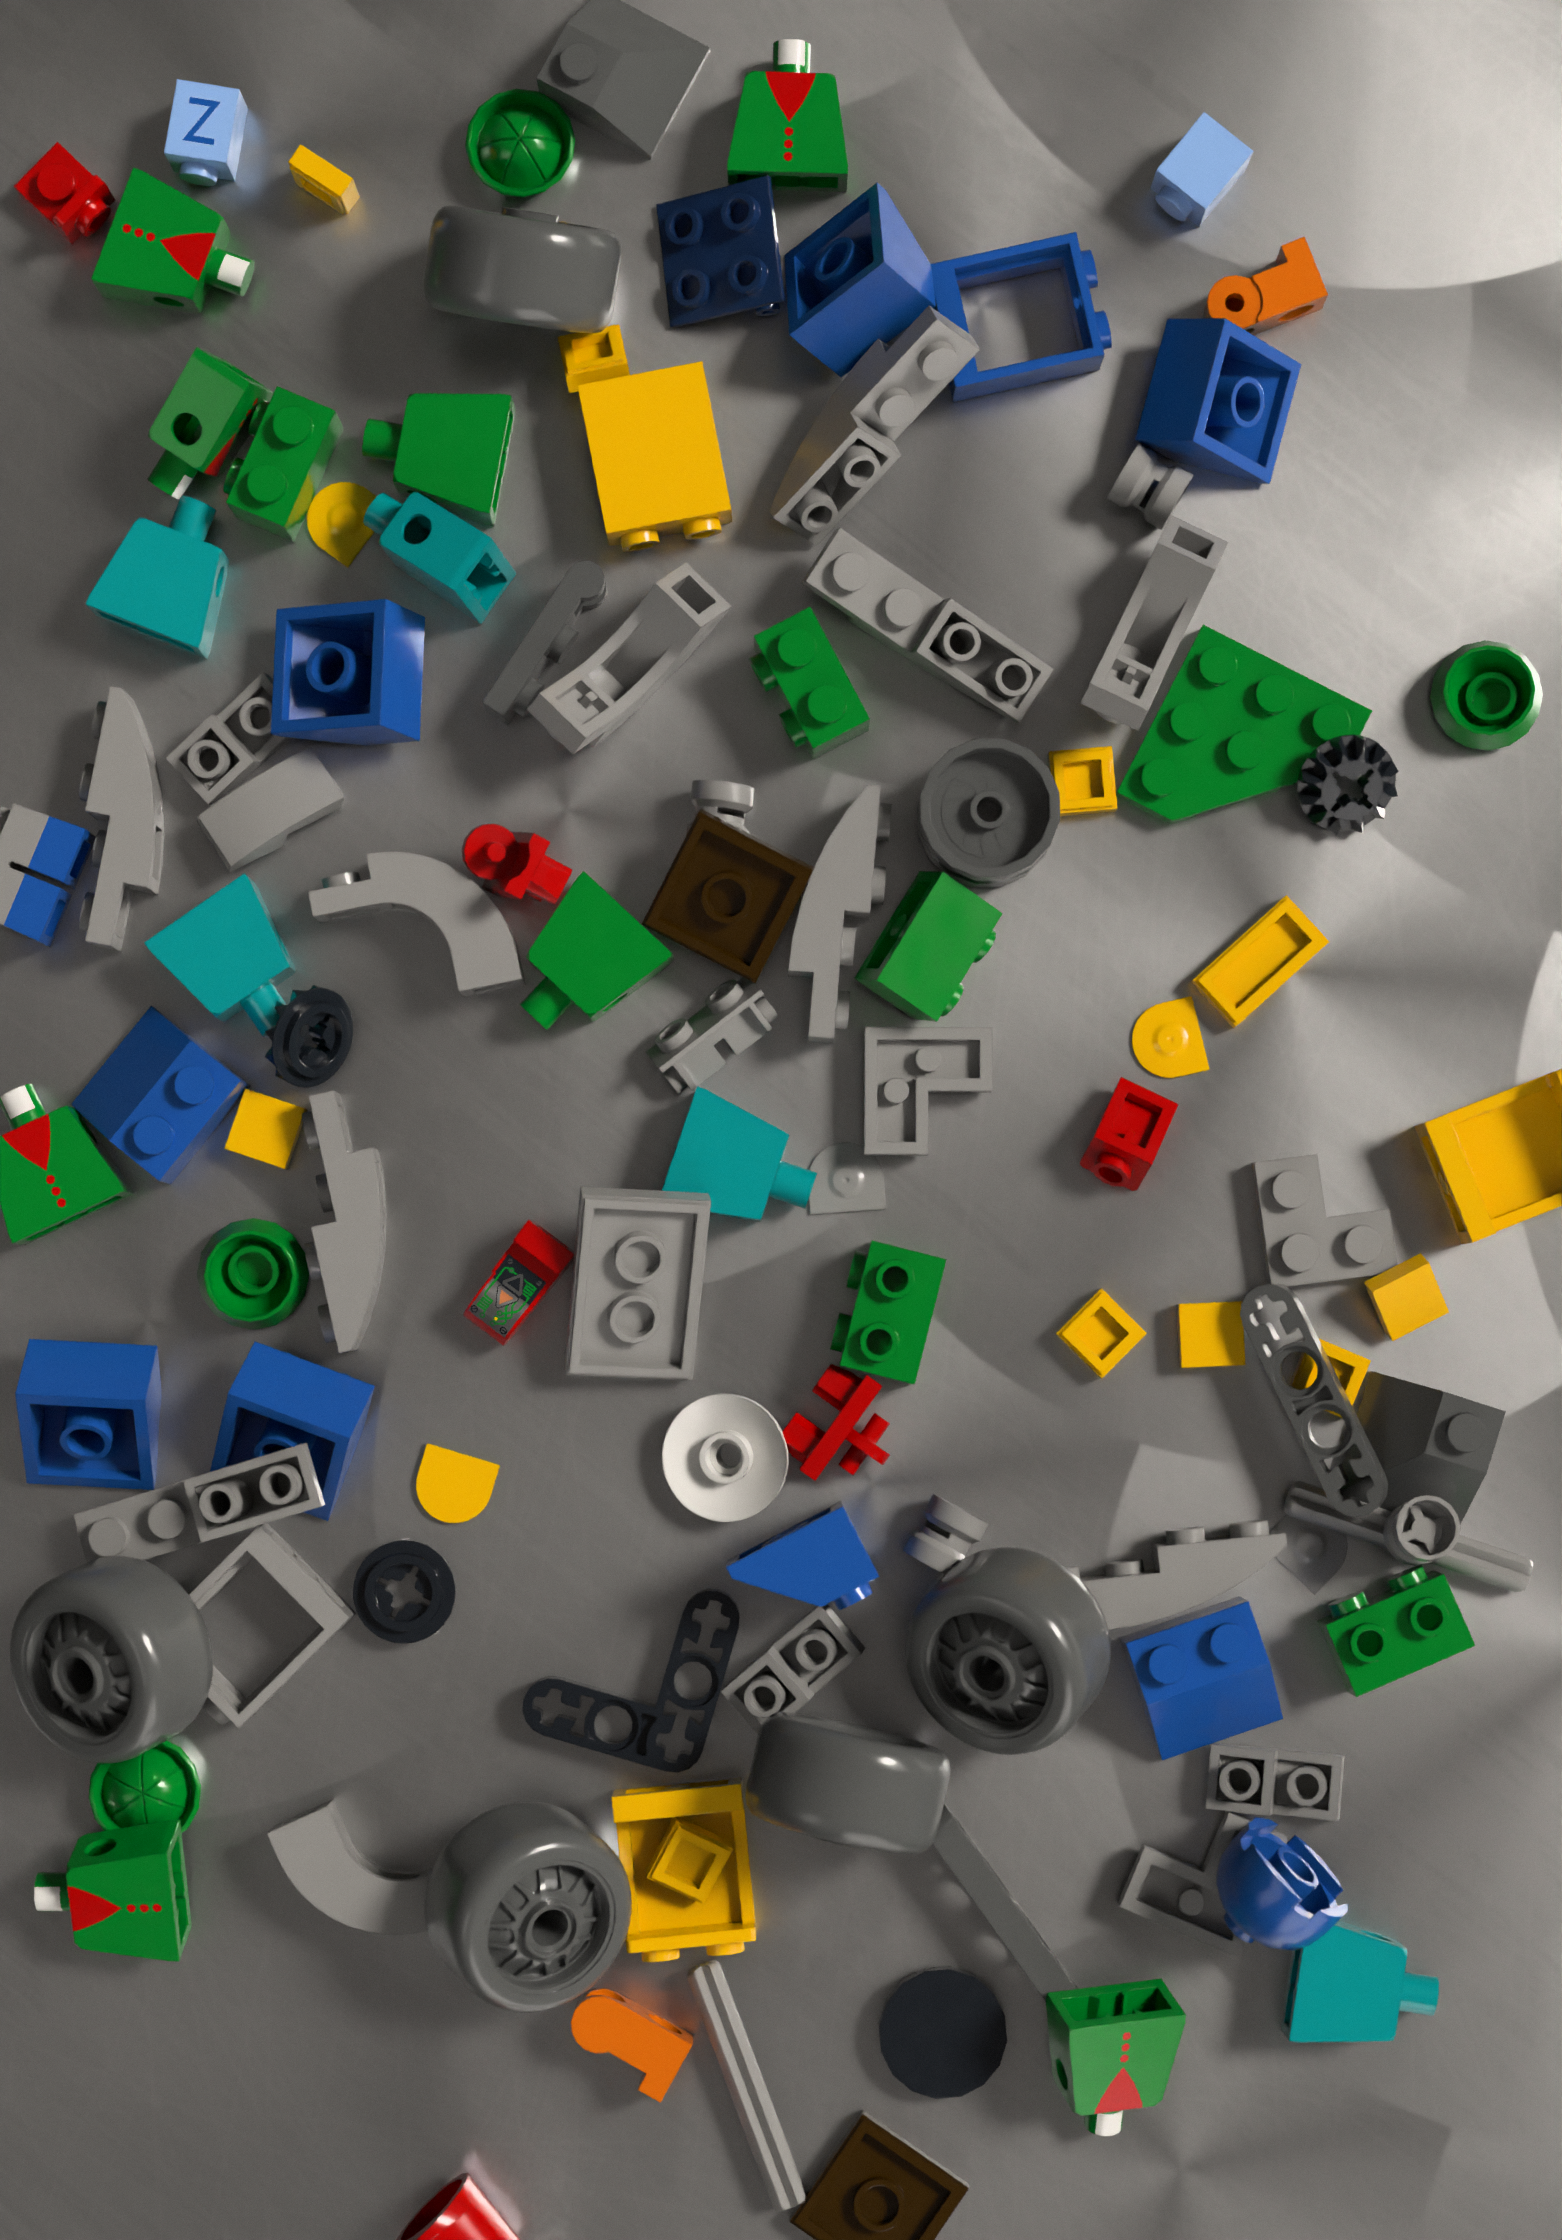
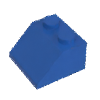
M878 182L784 255L789 335L840 377H843L852 370L877 339H880L885 344L909 327L928 306L932 308L936 306L932 265L886 189Z
M1226 318L1167 319L1135 440L1179 463L1259 484H1270L1301 363Z
M387 599L277 609L271 734L279 737L357 745L420 741L425 617Z
M150 1006L71 1105L111 1143L158 1181L172 1184L242 1098L245 1088L249 1089L251 1085L156 1008Z
M29 1339L15 1392L27 1483L142 1490L155 1489L162 1395L158 1346Z
M254 1342L227 1394L210 1472L307 1443L325 1505L305 1511L304 1513L328 1521L363 1432L375 1386L347 1374L339 1373L293 1356L290 1353Z
M841 1501L734 1556L727 1561L726 1565L731 1578L819 1607L833 1601L838 1611L871 1595L873 1592L868 1582L879 1577Z
M1238 1596L1119 1637L1162 1761L1283 1719L1270 1661L1248 1600Z

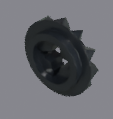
M1361 735L1335 737L1318 746L1303 763L1297 780L1298 800L1302 810L1314 825L1317 824L1326 828L1335 835L1339 831L1346 830L1362 833L1364 825L1373 819H1384L1385 807L1391 797L1398 796L1395 782L1396 773L1399 771L1386 749L1373 739ZM1336 771L1340 776L1343 777L1345 775L1352 780L1362 774L1357 783L1362 789L1361 793L1363 796L1359 799L1357 796L1353 798L1345 793L1337 799L1341 790L1336 784L1338 781L1332 774Z
M313 985L310 990H292L290 1003L275 1007L279 1017L276 1026L264 1031L272 1041V1046L264 1057L275 1065L276 1077L294 1086L309 1088L320 1085L330 1079L344 1063L352 1044L353 1018L346 1001L332 990ZM303 1025L310 1026L308 1031L313 1037L312 1041L317 1045L316 1048L303 1045L305 1040L300 1034Z
M399 1540L380 1546L364 1559L354 1579L353 1601L359 1618L373 1634L393 1643H415L430 1637L445 1624L453 1610L457 1587L448 1562L427 1544ZM414 1566L419 1569L415 1575L418 1578L415 1583V1589L423 1594V1598L431 1602L428 1605L424 1602L418 1604L410 1601L403 1609L398 1611L396 1617H393L391 1614L395 1608L393 1603L396 1594L387 1589L388 1585L379 1580L383 1578L387 1581L391 1579L402 1581L407 1573L410 1574Z

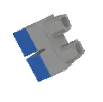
M13 803L11 810L0 807V925L51 947L72 895L60 887L20 872L17 869L23 867L75 889L96 836L82 827Z

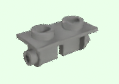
M744 977L738 981L734 979L728 980L716 987L705 999L706 1006L687 1021L681 1018L663 1028L655 1038L656 1045L646 1051V1054L662 1071L665 1078L678 1094L687 1087L693 1091L727 1064L714 1047L716 1043L724 1039L738 1056L771 1031L772 1027L769 1023L779 1015L755 983Z

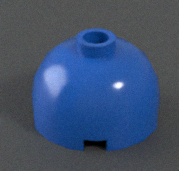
M1255 1817L1236 1835L1220 1857L1216 1881L1219 1899L1226 1911L1224 1921L1229 1929L1246 1943L1256 1941L1268 1948L1291 1951L1310 1946L1325 1935L1348 1912V1904L1338 1906L1335 1901L1343 1892L1341 1884L1327 1864L1303 1840L1294 1835L1285 1844L1279 1837L1271 1834L1279 1824L1270 1819Z

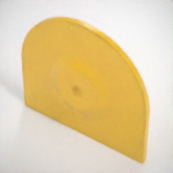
M338 482L323 488L313 498L307 513V526L312 539L318 547L349 568L374 534L373 530L364 525L363 520L369 505L377 496L359 484Z
M1192 996L1156 1004L1147 1009L1138 1018L1132 1032V1048L1138 1062L1147 1071L1163 1078H1176L1210 1070Z
M427 1443L416 1478L418 1499L423 1508L440 1521L447 1523L468 1521L481 1513L488 1504L500 1465Z

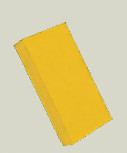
M1286 895L1196 976L1191 983L1230 1026L1235 1028L1328 944L1329 941Z

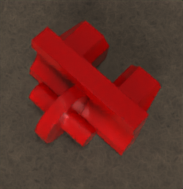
M482 824L472 829L463 842L462 858L467 869L475 876L485 879L481 888L499 897L522 899L523 895L537 902L545 900L555 904L572 872V869L544 855L550 841L535 833L512 832L497 824Z
M834 1364L828 1366L811 1391L839 1410L834 1420L824 1432L796 1412L783 1430L788 1452L802 1463L799 1467L800 1471L816 1481L845 1439L852 1443V1445L838 1465L853 1476L867 1456H870L881 1465L886 1463L891 1455L877 1446L876 1443L890 1423L874 1413L861 1433L853 1429L882 1388V1385L866 1374L861 1379L854 1373Z

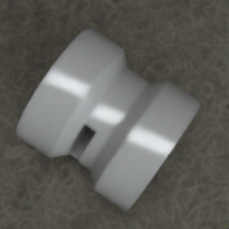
M1139 443L1122 469L1107 498L1123 508L1128 506L1136 507L1143 512L1145 521L1162 530L1194 474L1178 465L1167 467L1158 461L1155 451ZM1156 480L1159 484L1152 496L1147 493Z
M695 780L692 782L690 800L696 808L695 817L698 811L703 809L749 833L744 826L745 815L753 809L755 788L744 784L719 780ZM693 821L687 825L686 835H687V833H688V831H689V829H690V827H691Z
M933 1494L924 1510L927 1519L921 1531L911 1534L903 1551L935 1570L946 1574L954 1565L966 1558L965 1555L971 1544L981 1540L989 1524ZM946 1532L951 1533L948 1538L945 1537Z
M1424 1495L1415 1497L1392 1510L1385 1521L1383 1536L1385 1545L1394 1558L1403 1564L1419 1566L1429 1564L1451 1552L1459 1540L1461 1527L1458 1515L1449 1503L1440 1497Z

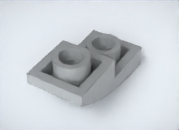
M262 672L220 714L208 716L166 757L170 764L208 805H212L291 739L271 734L273 679L269 674Z
M309 747L269 768L230 792L201 813L197 818V823L229 872L283 847L287 834L341 809L344 795L313 748Z
M828 1604L822 1607L816 1606L721 1690V1693L754 1731L759 1734L761 1725L767 1717L778 1712L796 1713L811 1700L817 1691L858 1658L865 1650V1647Z
M1212 1743L1205 1809L1262 1816L1277 1814L1337 1822L1340 1819L1345 1755Z

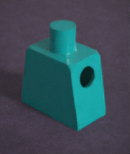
M418 492L410 494L403 504L386 493H381L371 502L365 513L364 525L380 535L379 546L399 569L480 625L517 574L491 537Z
M182 495L169 527L139 517L130 528L86 601L88 608L100 618L208 659L229 569V558L224 551L215 545L204 542L217 510L206 503Z
M245 873L144 942L149 951L217 1019L225 1022L244 1009L263 1037L267 1036L264 1031L276 1026L279 1017L275 1007L287 1004L275 987L291 977L296 972V968L258 887Z
M697 1086L662 1191L709 1193L711 1199L710 1214L761 1222L769 1197L805 1209L817 1172L782 1161L789 1140V1134L716 1094Z
M1339 1920L1325 1935L1310 1946L1293 1950L1281 2031L1289 2041L1293 2042L1392 2041L1396 2035L1399 2011L1434 2016L1439 1996V1979L1434 1976L1405 1972L1407 1948L1399 1941Z

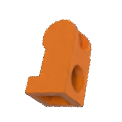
M1305 236L1280 247L1276 258L1278 266L1249 278L1232 275L1217 281L1209 291L1203 313L1204 318H1226L1252 335H1256L1321 310L1328 293Z
M595 1988L584 1993L577 2001L571 2019L572 2034L576 2042L583 2049L593 2053L609 2052L644 2072L640 2078L638 2090L660 2103L693 2044V2034L620 1993L607 1988Z

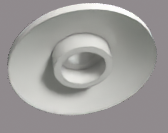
M721 1393L700 1398L690 1403L678 1413L665 1435L662 1463L670 1489L687 1509L696 1515L712 1521L736 1522L758 1514L777 1497L786 1479L789 1455L783 1431L769 1411L747 1397ZM730 1443L739 1449L741 1459L737 1466H730L723 1461L721 1449L724 1444Z

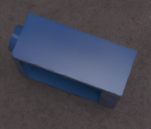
M1076 232L931 264L936 304L934 309L967 333H969L959 290L1060 268L1079 350L980 372L977 370L975 357H973L948 383L952 402L1098 371L1105 355L1104 349L1112 348L1111 332L1104 310L1095 312L1090 289L1098 287L1094 258L1090 249L1080 250Z

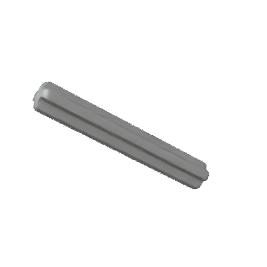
M1296 1481L1290 1487L1285 1501V1512L1289 1516L1387 1548L1383 1530L1385 1521L1391 1511L1379 1507L1369 1515L1361 1517L1345 1516L1333 1507L1323 1488L1303 1481ZM1459 1535V1540L1451 1552L1431 1562V1564L1514 1592H1521L1526 1589L1533 1570V1561L1530 1558Z
M717 1960L703 1962L688 1970L687 1979L771 2204L776 2211L788 2210L805 2201L804 2186L721 1965Z

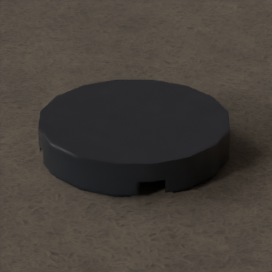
M952 1966L924 1969L902 1979L886 1998L878 2022L881 2053L892 2075L912 2092L934 2099L962 2097L983 2086L1000 2066L1007 2044L1005 2014L993 1990L973 1973Z

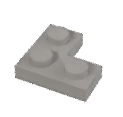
M864 1027V1156H928V1092H992V1027Z
M1317 1154L1251 1163L1268 1284L1274 1283L1290 1287L1379 1275L1397 1265L1390 1209L1326 1217Z
M1225 1811L1202 1869L1142 1844L1118 1901L1119 1907L1239 1958L1246 1942L1239 1939L1224 1921L1226 1911L1219 1899L1216 1872L1220 1857L1227 1846L1252 1820L1234 1812ZM1276 1830L1271 1832V1834L1279 1837L1287 1844L1289 1837Z

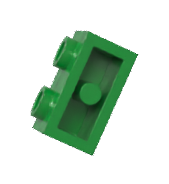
M278 386L270 402L262 400L258 404L249 426V435L254 437L244 460L239 457L234 460L223 487V492L229 495L226 503L237 519L291 542L295 541L344 429L335 410Z
M811 607L754 635L756 655L748 658L764 691L768 692L775 688L786 710L778 714L795 748L804 744L812 760L869 731L870 718Z
M919 871L854 979L911 1018L937 1022L940 1016L947 1015L960 1000L964 990L961 981L972 963L980 961L992 947L996 938V931L993 929L1003 913L945 872Z
M873 1240L870 1241L867 1253L855 1250L846 1288L858 1290L852 1315L839 1312L830 1350L842 1353L839 1365L915 1385L947 1259Z
M1422 1565L1415 1566L1388 1578L1387 1583L1390 1589L1368 1599L1364 1591H1358L1328 1604L1331 1615L1319 1619L1317 1622L1347 1692L1356 1697L1475 1646L1445 1574L1434 1570L1425 1573Z

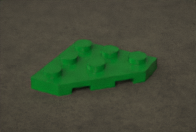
M1202 625L1116 792V797L1169 824H1174L1229 804L1233 805L1280 790L1283 787L1297 783L1303 763L1322 743L1343 735H1360L1372 710Z

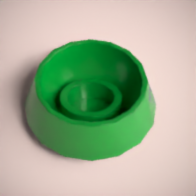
M516 88L495 94L478 107L467 127L465 149L470 167L483 184L502 195L527 197L545 192L562 179L573 160L575 136L570 118L555 100L539 91Z
M1484 640L1463 645L1445 658L1434 675L1430 698L1435 719L1449 737L1465 747L1489 751L1510 746L1529 732L1539 716L1543 692L1538 672L1523 653L1508 644Z
M251 1218L231 1222L213 1234L201 1252L197 1277L201 1296L213 1314L231 1326L256 1330L275 1326L294 1313L305 1297L309 1270L305 1252L293 1234L275 1222Z
M165 1741L145 1753L123 1762L97 1763L90 1776L88 1799L94 1819L104 1831L166 1820H180L181 1833L189 1828L199 1809L201 1784L194 1763L182 1748L169 1741Z

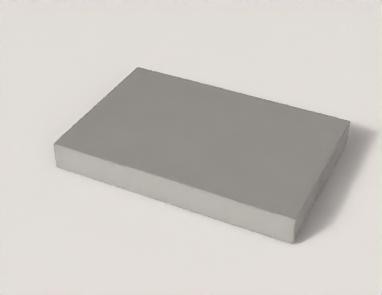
M580 1186L564 1358L565 1375L693 1381L711 1208L709 1193Z

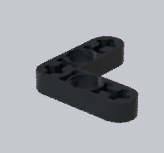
M719 1589L699 1591L688 1600L683 1610L656 1705L564 1677L547 1676L536 1681L528 1689L523 1699L522 1711L526 1723L533 1731L543 1736L665 1772L679 1773L690 1769L698 1762L703 1752L738 1632L740 1612L737 1603L729 1594ZM710 1600L722 1603L721 1614L730 1618L727 1628L717 1627L715 1629L709 1647L723 1649L719 1661L702 1651L682 1650L685 1638L690 1639L695 1644L698 1643L702 1623L697 1619H693V1612L695 1608L700 1610L706 1609ZM689 1662H699L706 1666L712 1677V1685L709 1691L704 1696L696 1699L681 1695L674 1682L678 1668ZM551 1688L562 1691L561 1702L578 1709L581 1707V1695L593 1698L595 1701L585 1717V1735L571 1731L577 1718L558 1714L553 1723L543 1721V1710L540 1707L534 1706L535 1697H546ZM666 1700H670L684 1710L705 1711L702 1722H698L689 1716L684 1734L685 1739L693 1742L694 1746L691 1752L686 1750L680 1751L677 1760L665 1757L666 1746L657 1742L659 1733L669 1734L671 1732L677 1712H664ZM619 1706L630 1715L632 1730L624 1740L608 1742L597 1733L595 1718L598 1712L605 1707Z

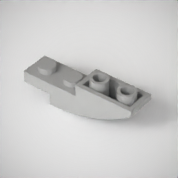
M928 306L891 347L877 339L835 390L805 436L769 510L772 517L817 546L901 457L894 441L980 350L972 335L931 306Z
M841 528L833 532L801 582L807 588L850 616L848 621L960 692L1016 723L1022 720L1053 671V668L956 601L951 598H941Z
M110 686L107 702L99 701L93 716L92 737L99 739L95 763H86L80 781L79 797L81 801H87L85 811L95 819L108 821L109 824L107 831L99 830L95 838L92 866L100 869L95 893L87 892L84 896L79 926L81 930H87L86 942L97 948L121 952L133 890L156 895L159 892L164 849V814L156 758L146 726L133 698L123 688Z
M867 785L847 809L829 836L814 866L815 869L810 876L800 904L792 938L788 976L813 978L808 1041L833 1043L835 1028L847 1029L850 991L838 990L840 965L853 966L856 928L843 927L844 918L869 920L871 904L883 905L886 867L874 866L876 841L889 842L892 804L879 803L881 786Z
M332 1090L308 1096L312 1111L302 1113V1122L309 1149L315 1150L320 1148L325 1173L316 1175V1186L321 1207L324 1213L334 1211L336 1221L311 1227L314 1241L305 1243L304 1249L312 1280H323L328 1304L318 1306V1314L325 1342L331 1343L336 1341L338 1353H348L359 1349L370 1323L380 1289L386 1247V1197L379 1150L371 1147L353 1151L341 1094Z
M303 1443L73 1514L86 1562L108 1556H126L147 1560L324 1506L325 1503L308 1445Z
M1268 1520L1230 1523V1535L1206 1538L1204 1527L1178 1528L1165 1531L1167 1542L1151 1543L1154 1569L1144 1570L1143 1559L1104 1563L1105 1574L1080 1577L1079 1566H1066V1568L1073 1572L1090 1590L1104 1614L1108 1629L1113 1630L1167 1618L1206 1603L1234 1588L1263 1568L1287 1546L1285 1532L1280 1530L1269 1531Z

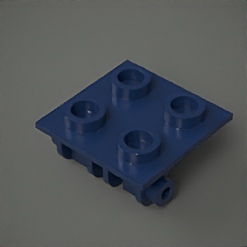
M767 175L656 204L671 328L754 308L757 316H770L780 312L779 302L785 301V292L770 176Z

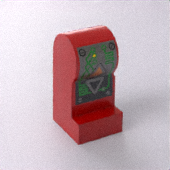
M533 1220L526 1222L514 1238V1242L491 1271L493 1274L481 1287L463 1313L466 1319L502 1346L506 1345L574 1260V1251Z

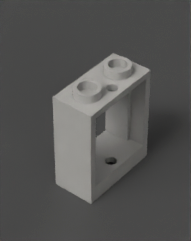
M268 1523L259 1525L189 1594L200 1612L255 1558L320 1624L247 1698L213 1665L212 1683L203 1708L220 1724L225 1725L231 1720L237 1728L247 1723L356 1614Z

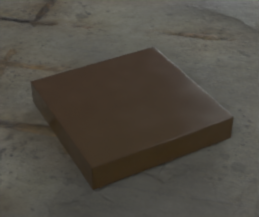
M700 809L641 925L756 983L815 867Z
M861 2110L805 2193V2201L797 2205L790 2215L789 2222L815 2240H935L968 2191L969 2184L864 2110Z

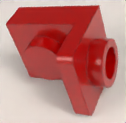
M58 142L14 186L18 194L71 244L82 234L87 237L98 231L110 216V206L115 201L107 184L98 175L93 176Z
M1121 1077L1082 1156L1080 1165L1093 1172L1099 1180L1108 1185L1123 1186L1129 1190L1137 1191L1153 1164L1179 1104Z

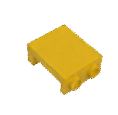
M702 361L577 385L609 546L621 544L623 551H640L659 545V537L682 532H684V538L687 540L703 539L721 533V525L732 522L731 504Z
M1562 1069L1414 1126L1461 1244L1476 1242L1496 1234L1499 1230L1562 1206Z
M742 1777L615 1789L612 1794L614 1823H616L619 1859L629 1880L632 1899L631 1920L625 1939L627 1953L641 1952L643 1962H662L680 1958V1948L705 1946L706 1955L709 1956L731 1955L745 1951L744 1942L755 1941L757 1930ZM673 1817H681L732 1842L734 1849L704 1905L646 1878L645 1870Z

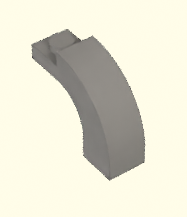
M1170 515L1080 702L1081 704L1094 709L1100 717L1111 723L1125 724L1139 731L1173 656L1228 544L1227 541Z
M687 562L657 581L627 620L592 656L572 672L540 692L527 710L544 726L552 738L561 742L572 754H575L587 744L592 748L595 747L643 706L686 662L728 612L731 605Z
M368 853L366 857L371 879L361 881L359 872L342 873L323 878V889L308 891L312 915L319 923L385 910L409 911L429 919L441 929L448 942L458 991L463 997L526 985L518 947L503 915L490 897L473 880L446 863L415 853Z
M334 1800L275 1825L267 1833L276 1857L294 1887L307 1901L330 1918L361 1931L382 1935H406L427 1931L425 1922V1894L433 1868L420 1872L400 1873L384 1869L368 1860L352 1842Z

